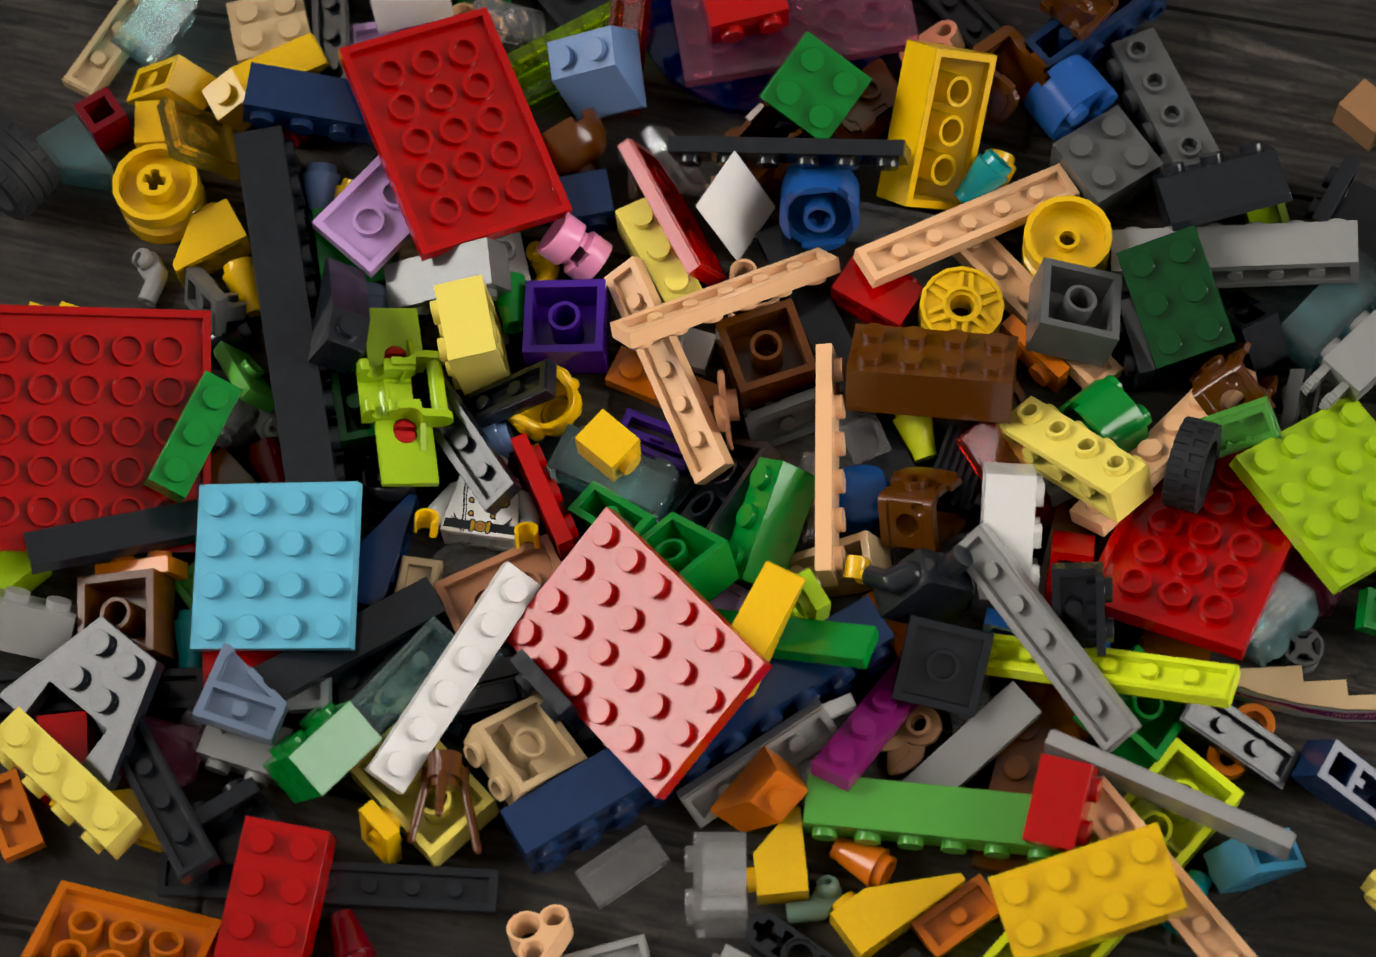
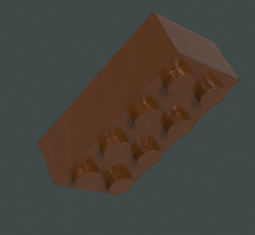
M879 323L855 324L846 368L845 410L1010 424L1016 380L1018 336H1009L998 332L990 334L970 333L959 329L948 331L932 330L919 326L907 328L883 326Z

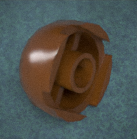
M593 107L581 111L584 117L576 122L571 116L541 134L559 177L598 169L595 162L604 154L607 138L604 126Z

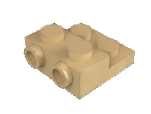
M238 0L226 3L238 64L311 33L304 0Z
M539 692L472 725L463 742L465 744L464 754L469 764L474 768L481 766L489 777L488 785L493 797L498 801L505 800L508 805L587 760V756L561 721L555 724L539 706L545 701Z

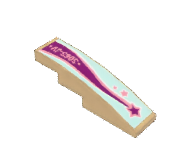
M1302 665L1240 668L1241 677L1233 697L1234 699L1245 703H1258L1269 710L1299 717L1339 722H1376V694L1348 696L1346 679L1304 682Z

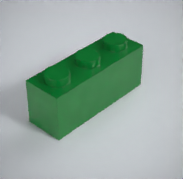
M206 370L200 377L143 485L181 503L187 497L243 390Z
M759 457L756 467L751 473L750 484L743 504L737 512L736 524L729 541L732 556L740 577L736 582L752 588L766 561H770L788 570L815 494V475L782 460Z

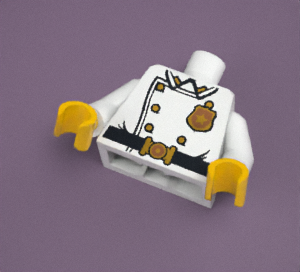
M501 456L505 463L508 464V459ZM459 476L458 481L451 482L428 508H422L415 512L413 532L417 533L421 528H429V537L436 538L438 527L441 525L440 531L445 544L505 552L514 547L520 549V545L524 542H533L534 548L539 549L541 517L530 493L522 489L493 516L484 511L465 481Z

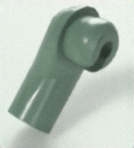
M832 875L821 876L817 880V886L808 900L785 903L787 924L827 919L834 910L832 904L842 894L838 879Z

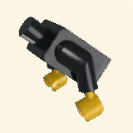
M961 545L954 546L947 554L925 548L916 549L899 563L886 569L870 565L871 560L863 556H846L843 576L854 579L859 584L872 587L881 618L908 624L909 616L913 614L952 623L961 611L968 610L972 605L975 585L966 570L973 564V557Z

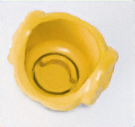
M557 365L555 398L506 419L507 422L518 430L519 433H526L527 437L535 442L542 441L546 436H563L570 431L574 421L582 412L583 403L581 395L577 390L580 386L579 381L571 377L567 369Z

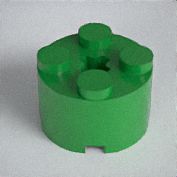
M1112 375L1094 380L1058 408L1063 415L1073 421H1081L1090 431L1102 438L1111 439L1120 449L1127 453H1130L1141 441L1149 437L1147 426L1152 423L1150 413L1143 405L1135 404L1124 392L1119 380Z

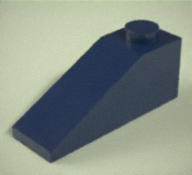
M606 168L559 177L572 207L571 214L586 225V233L594 231L597 234H602L608 229L616 228L615 212ZM554 221L542 225L550 227Z
M409 493L360 543L357 613L395 593L402 555L407 556L414 535L415 512L421 509L417 495Z
M1337 739L1307 740L1289 777L1319 800L1376 830V769Z

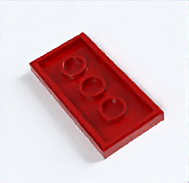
M629 138L617 145L687 274L707 286L729 280L662 158Z

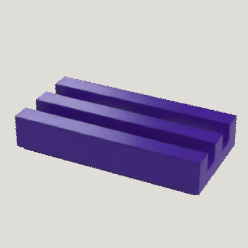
M627 407L620 423L636 435L640 442L682 458V460H679L640 444L641 459L686 476L689 469L678 445L629 427L632 422L675 439L669 424Z

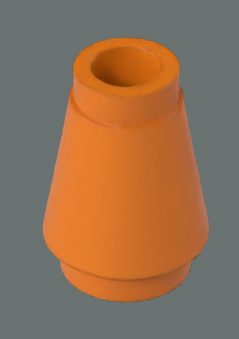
M839 836L830 852V858L836 860L837 863L868 887L886 885L897 864V858L890 855L889 849L857 844L854 842V839Z

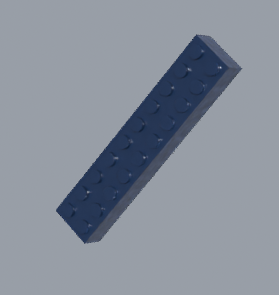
M869 596L861 598L825 620L876 626L879 638L867 668L861 669L771 658L770 663L773 666L761 680L756 694L742 703L665 800L654 797L607 747L500 810L508 834L532 874L534 875L541 870L543 873L553 871L564 863V856L578 848L580 851L588 850L601 841V834L613 827L620 830L629 826L639 817L637 813L651 805L653 808H658L666 804L675 796L674 791L689 784L813 701L819 699L823 704L831 698L834 700L852 693L855 689L854 685L867 677L869 680H875L882 676L891 667L890 664L893 662L895 635L885 620L880 617L879 611Z

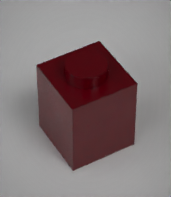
M107 86L73 105L83 128L102 156L134 137V131L126 113Z

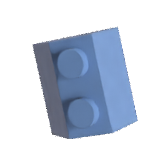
M609 25L547 42L552 82L577 120L584 117L581 111L591 107L594 108L600 119L647 107L637 30Z

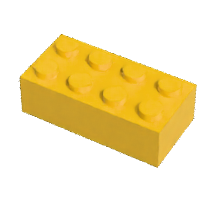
M1158 822L988 877L1014 957H1057L1188 914V908Z

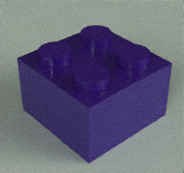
M606 279L526 281L522 354L526 367L549 358L554 364L567 369L569 373H608L611 299Z

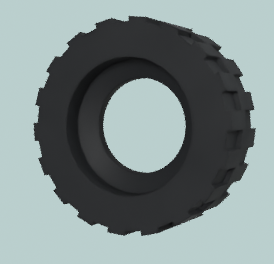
M1190 416L1184 418L1175 436L1165 470L1162 490L1163 505L1195 514L1199 513L1207 498L1217 467L1222 443L1221 424Z

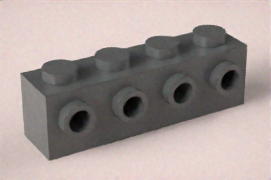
M1154 27L1111 43L1109 57L1105 62L1107 73L1112 82L1119 83L1123 91L1122 99L1129 114H1135L1140 123V134L1152 146L1154 152L1164 165L1183 161L1184 166L1200 162L1199 156L1220 151Z

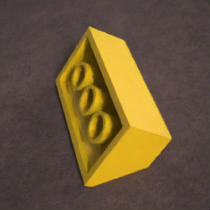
M907 40L887 140L906 141L911 149L910 166L899 165L896 171H881L876 196L907 207L949 210L963 204L955 196L954 192L960 186L977 158L997 55L938 43Z

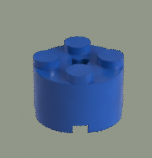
M1073 55L1059 62L1047 72L1052 78L1043 86L1038 81L1034 84L1026 95L1023 106L1051 140L1056 142L1103 114L1117 100L1118 94L1085 57Z
M795 163L790 165L782 181L779 222L784 235L789 240L792 237L801 242V247L807 250L819 247L824 251H829L845 244L846 238L853 232L855 234L859 226L860 186L854 173L851 170L837 169L834 167V164L819 163L818 169H800L795 167Z

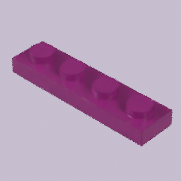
M898 658L812 761V775L848 792L918 705L891 698L899 662Z

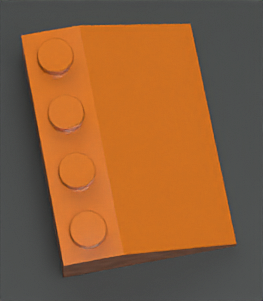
M61 880L21 957H213L222 920Z

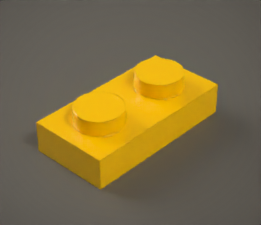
M370 800L359 809L362 840L383 863L396 864L402 859L401 842L403 840L399 830L401 823L388 807L385 806L381 809L373 800Z

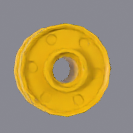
M964 266L944 269L932 276L923 288L917 317L919 327L945 331L959 329L964 332L983 334L999 333L1005 307L1002 291L993 278L979 269ZM963 308L970 314L961 317L954 314L952 310Z

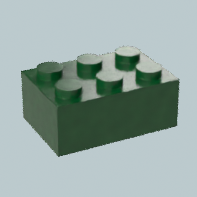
M1195 225L1116 253L1156 369L1162 370L1237 343Z

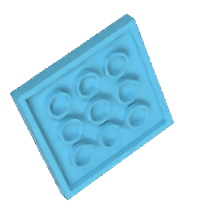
M358 481L199 484L190 649L196 652L220 651L223 644L226 643L231 645L235 651L355 650L363 484Z

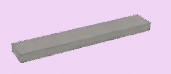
M987 523L978 525L958 544L965 547L973 557V564L966 571L1101 749L1108 753L1112 752L1141 728L1142 725Z
M1055 729L1050 730L1045 741L1044 754L1093 764L1098 770L1097 777L1104 775L1113 787L1287 861L1296 838L1294 832Z

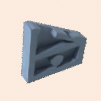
M224 643L192 712L194 721L273 747L289 707L288 703L274 689H270L264 683L263 678L236 654L235 649L231 645Z

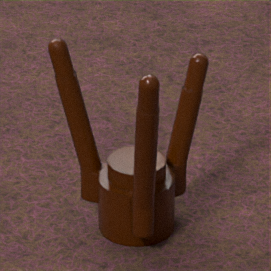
M439 749L429 752L427 767L422 768L421 785L410 823L407 842L410 844L415 842L430 785L431 789L436 791L435 815L441 817L444 812L445 793L456 790L457 784H459L473 851L475 854H480L482 847L469 786V768L462 767V754L458 751Z

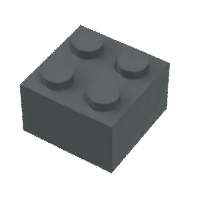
M1118 105L1054 142L1049 163L1050 167L1060 163L1080 192L1079 197L1090 200L1101 208L1106 216L1154 189L1151 175L1160 173V166L1164 165Z
M1044 257L1030 284L1025 350L1104 367L1119 341L1122 275Z

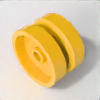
M155 143L145 144L132 150L118 163L112 177L113 195L130 230L142 240L154 244H170L182 240L191 215L198 213L207 204V193L191 157L176 146Z
M1073 195L1056 196L1040 203L1028 216L1023 233L1022 266L1034 277L1044 257L1106 271L1113 240L1111 223L1103 210L1088 199Z

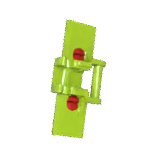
M369 308L370 325L365 350L366 358L359 359L356 363V378L362 423H374L381 486L437 487L439 485L433 427H445L454 421L453 412L448 410L442 367L445 365V362L442 363L439 351L422 350L416 308ZM425 369L427 370L431 408H423L420 399H413L412 376H416L417 373H423Z

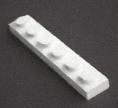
M509 561L501 565L364 771L398 795L404 794L427 759L429 752L433 750L518 622L527 605L541 587L540 584Z

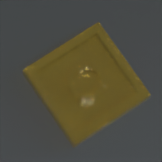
M163 97L157 105V110L169 158L238 181L240 171L233 129L218 121L216 116L210 112L168 97Z

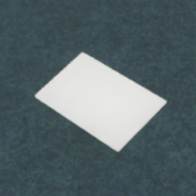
M733 151L696 204V208L737 261L755 238V233H758L775 209V205L737 152Z

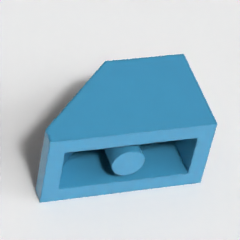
M1233 838L1203 854L1209 867V876L1217 886L1220 894L1245 891L1307 867L1296 841L1293 843L1287 861Z

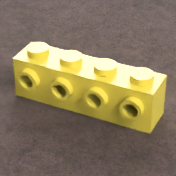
M1030 396L1011 411L1010 424L996 423L1005 454L1021 464H1033L1036 473L1116 523H1119L1154 494L1149 476L1150 468L1141 457L1137 455L1132 456L1120 449L1111 439L1098 436L1090 431L1081 421H1073L1060 413L1052 404L1046 405L1035 397Z
M19 706L0 724V763L10 772L17 767L26 775L21 782L38 799L46 794L55 803L51 808L52 812L68 827L75 821L85 831L80 838L98 855L105 849L117 861L147 830L131 810Z

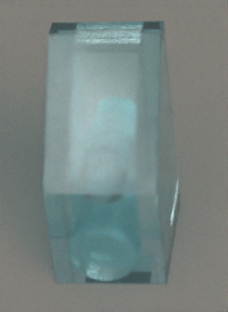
M76 114L35 138L56 165L63 184L112 191V177L115 170Z

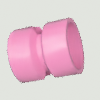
M569 212L565 214V218L555 220L537 247V252L555 266L563 264V272L574 280L592 279L605 264L612 250V245L596 232L586 233V225Z

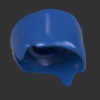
M853 465L845 467L843 470L846 478L845 494H839V507H843L845 511L846 531L850 533L869 531L879 523L878 496L886 487L890 486V483L884 472L877 466Z

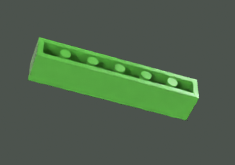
M808 772L807 788L809 791L806 793L803 826L804 833H811V837L816 840L831 842L836 841L837 836L855 838V843L867 846L880 845V840L898 842V847L907 850H921L923 845L940 846L942 852L957 855L966 854L967 849L984 851V856L995 859H1007L1010 857V854L1027 855V860L1032 862L1063 853L1027 844L1022 839L1032 794L861 777L847 792Z

